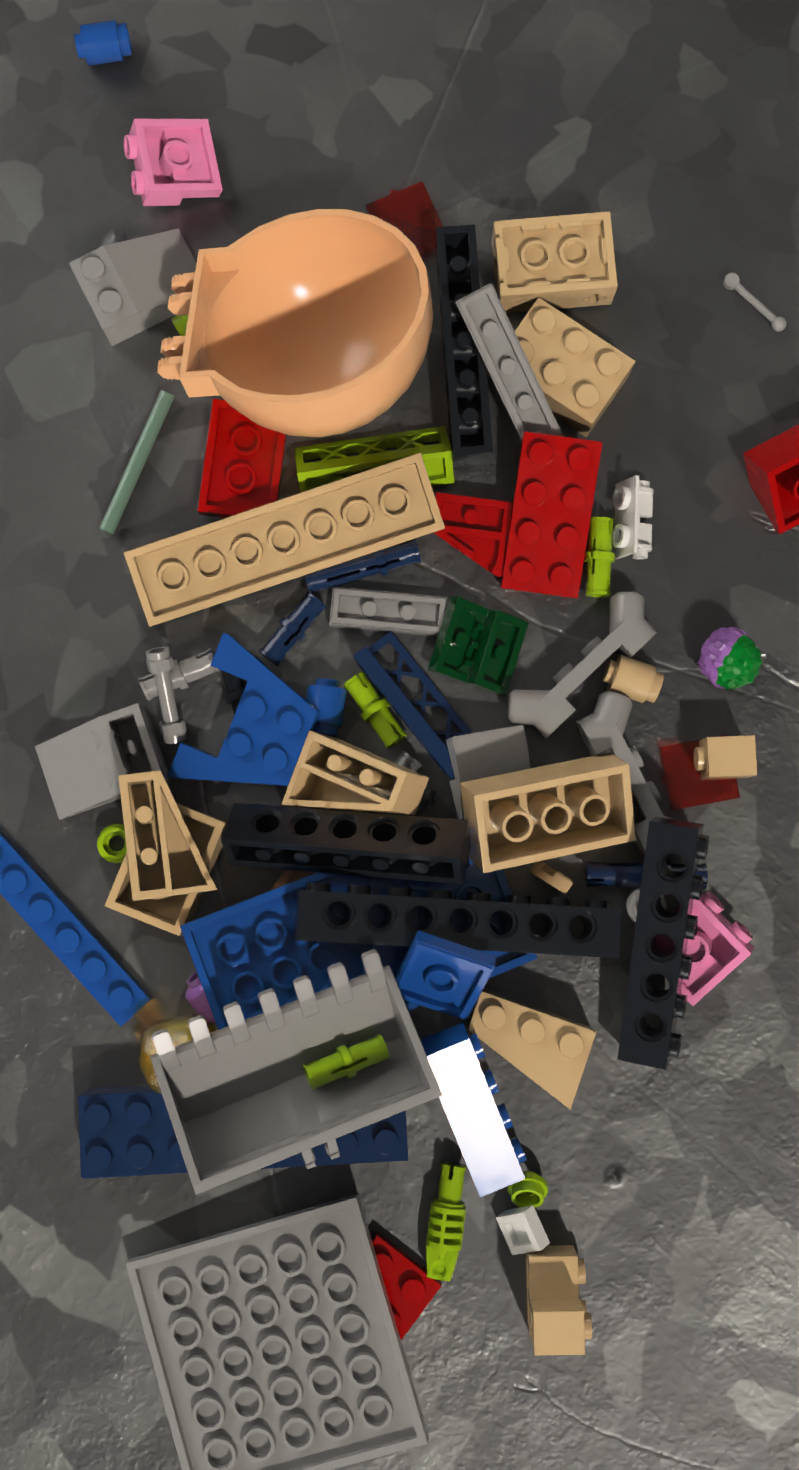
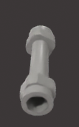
M157 647L147 650L145 652L147 668L150 673L154 674L163 720L159 722L163 741L166 744L182 742L187 738L185 720L178 716L170 670L174 669V664L169 647Z

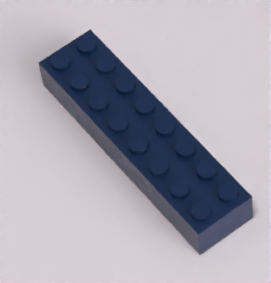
M159 1084L88 1088L78 1095L81 1179L188 1173ZM406 1110L336 1138L340 1157L333 1160L327 1155L324 1144L313 1147L312 1150L316 1158L315 1165L408 1161ZM301 1153L261 1169L303 1167L305 1163Z

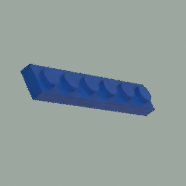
M0 830V894L119 1026L122 1027L153 997Z

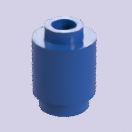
M116 20L82 24L80 25V33L74 34L79 59L86 58L88 66L124 61L125 56L132 55L131 40L126 22L117 24Z
M317 678L316 685L307 686L306 700L321 712L313 730L315 732L338 736V727L343 726L346 689L339 688L338 680Z

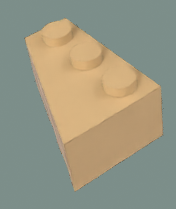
M309 730L281 805L323 810L334 809L338 811L415 815L429 777L334 736Z
M161 770L118 775L132 900L138 901L217 890Z
M483 989L469 1014L466 1023L467 1029L471 1033L477 1034L481 1041L571 1110L596 1031L591 1026Z

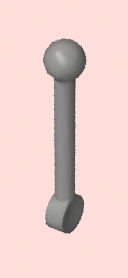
M736 273L727 274L723 281L726 289H735L771 322L774 331L781 332L786 328L785 318L775 316L739 283L740 278Z

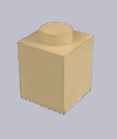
M755 735L706 737L699 740V747L694 749V766L696 771H701V780L756 776Z

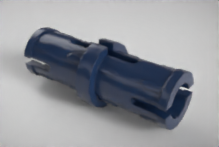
M307 591L304 598L287 618L283 616L279 620L280 627L258 652L278 667L297 641L303 642L307 637L305 634L307 629L327 607L317 597Z

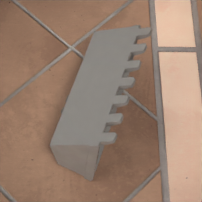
M375 949L361 955L366 974L348 980L343 963L338 962L330 965L327 971L332 987L314 993L311 981L307 975L294 979L293 986L298 1000L283 1006L279 1005L274 989L270 988L260 992L258 998L263 1013L246 1020L244 1019L239 1002L225 1005L223 1011L228 1026L209 1033L203 1015L190 1018L187 1023L193 1040L174 1047L169 1031L166 1028L152 1033L157 1054L151 1055L150 1059L195 1195L299 1153L302 1155L307 1170L316 1166V1158L312 1148L324 1144L327 1155L333 1160L340 1157L336 1138L442 1096L389 965L382 967L379 954ZM377 1034L383 1037L390 1059L356 1071L357 1075L351 1079H347L344 1076L312 1091L306 1079L303 1064H309L336 1053V1048L345 1045L348 1048L373 1038Z

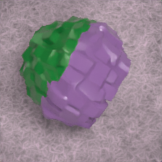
M721 627L718 631L712 632L711 636L703 644L697 664L701 669L700 672L716 688L727 690L731 688L735 690L737 687L740 688L746 684L753 683L762 665L760 659L761 652L744 630L736 627Z

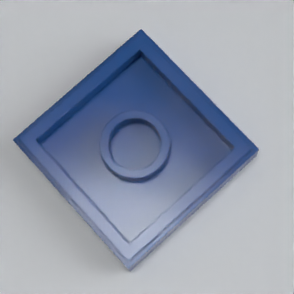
M418 930L395 976V980L403 1000L466 1020L495 968L496 957Z

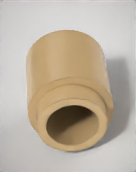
M620 654L616 661L609 660L602 681L608 683L607 691L622 694L640 703H644L645 700L654 703L661 690L664 673L656 671V666Z

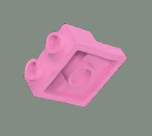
M208 119L133 120L129 135L124 136V152L127 159L134 160L136 171L131 173V186L134 195H141L143 206H180L183 198L220 197L223 188Z
M709 891L704 895L702 894L700 900H693L692 915L698 916V926L695 940L688 939L686 955L693 956L689 980L683 979L681 994L687 995V1001L692 1006L749 957L754 949V946L750 943L753 939L750 931L737 920L731 924L721 914L725 909L723 904ZM680 905L673 912L679 911ZM666 934L655 936L656 945L661 950L672 951L675 949L674 941L670 936Z

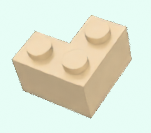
M573 1245L546 1246L541 1251L526 1253L527 1329L534 1356L585 1355V1340L592 1339L591 1314L587 1312L585 1300L579 1299V1284L586 1283L584 1258H578Z

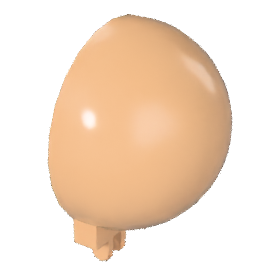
M315 209L289 214L255 228L228 247L199 249L195 272L183 273V275L175 274L172 277L171 290L176 294L169 296L167 309L173 315L188 316L187 328L184 336H173V338L169 337L162 340L160 353L166 357L158 361L157 373L167 380H180L189 398L220 395L236 411L256 424L273 431L302 437H325L346 433L368 424L386 412L409 388L424 361L433 325L431 288L426 266L416 246L397 227L374 215L348 209Z

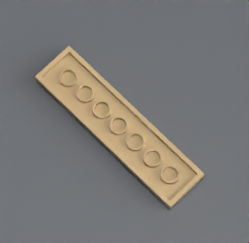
M420 452L124 552V556L148 625L152 627L443 530L445 526Z

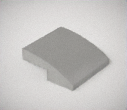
M523 725L453 736L446 740L455 779L449 783L459 820L464 819L461 782L531 768Z

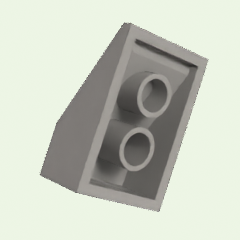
M179 228L104 245L69 262L102 330L112 346L174 316L167 309L169 296L176 294L171 290L172 277L175 274L183 275V273H191L196 270V261Z

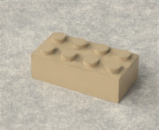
M611 752L460 783L464 820H468L471 840L469 859L483 873L636 840L629 764Z

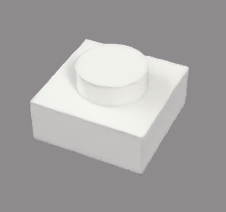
M533 1205L508 1209L496 1217L512 1255L541 1251L550 1243Z

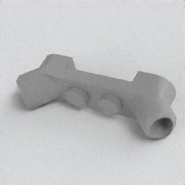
M638 592L615 593L610 598L609 635L603 641L596 636L581 651L585 658L575 668L570 663L563 667L552 678L557 683L552 690L514 689L508 696V719L512 724L533 725L545 739L576 711L566 698L616 650L621 655L631 658L658 632L644 619L645 598Z
M605 691L599 694L594 712L577 720L576 725L591 756H595L603 751H606V753L611 752L629 764L632 802L641 819L634 823L636 835L634 842L642 856L645 857L649 821L654 817L673 818L662 814L658 806L662 799L656 786L652 781L646 782L640 771V768L644 766L640 754L634 746L628 747L623 738L633 706L630 698L619 693ZM674 853L669 854V855H672V856H675V857H678V858L683 859V858H682L680 855H678V854H674Z

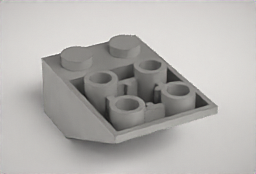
M139 703L99 716L35 746L59 820L121 799L118 775L161 770L166 783L171 781L147 708Z

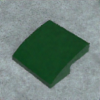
M452 596L449 599L427 670L491 693L506 696L529 623L500 610H489L459 596Z

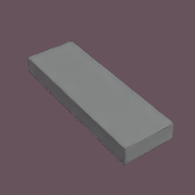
M333 587L329 626L438 637L448 606V597Z

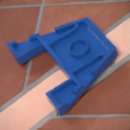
M223 633L210 666L246 680V687L219 756L187 743H180L168 776L181 779L288 786L309 730H314L321 712L286 681L271 671L256 655L249 652L234 636Z

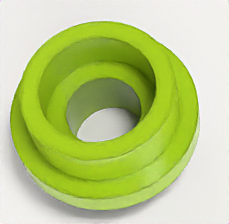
M123 824L109 825L99 834L97 840L98 851L109 862L122 863L126 855L127 848ZM116 836H121L125 842L123 849L120 851H116L112 847V840Z
M523 1171L525 1179L509 1185L508 1193L511 1195V1200L515 1205L519 1207L533 1205L536 1208L542 1205L544 1198L548 1194V1183L535 1172Z

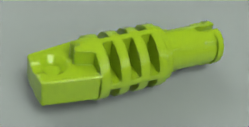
M444 1161L440 1165L438 1198H433L430 1206L426 1238V1264L428 1278L451 1281L462 1248L466 1207L461 1198L466 1165L457 1163L453 1168V1162Z

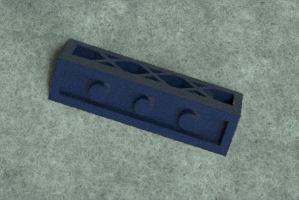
M390 631L368 649L365 646L354 654V661L380 694L387 699L391 708L447 778L452 781L455 776L446 740L453 736L471 734L472 732ZM390 644L399 655L398 671L383 669L374 655ZM403 661L412 672L402 671ZM389 675L397 676L396 684ZM401 677L418 678L423 685L422 701L407 699L400 690ZM427 691L436 702L426 701ZM413 705L421 706V712L419 713ZM425 707L442 708L448 716L446 731L432 730L424 720ZM451 721L461 733L450 732ZM437 735L445 736V743Z

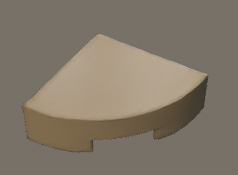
M542 861L535 862L529 873L561 894L566 895L573 884L571 882L572 879L559 871H555Z

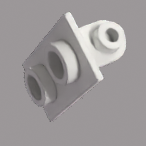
M638 475L615 484L612 498L613 507L615 508L612 545L614 546L616 560L632 555V558L637 560L648 559V552L652 551V524L640 523V517H652L654 489L650 488L649 481L639 480Z

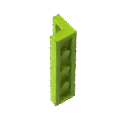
M446 426L296 447L295 459L300 493L420 452L431 486L454 483L452 450ZM440 441V444L423 445V443ZM386 448H398L397 450L385 451ZM352 453H360L358 456H346ZM322 459L321 461L304 463V460Z

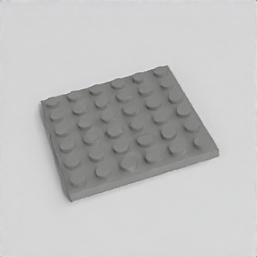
M359 1194L135 1257L126 1263L182 1470H334L428 1444V1431Z

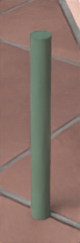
M161 390L99 527L101 531L107 534L114 535L175 398L166 391Z

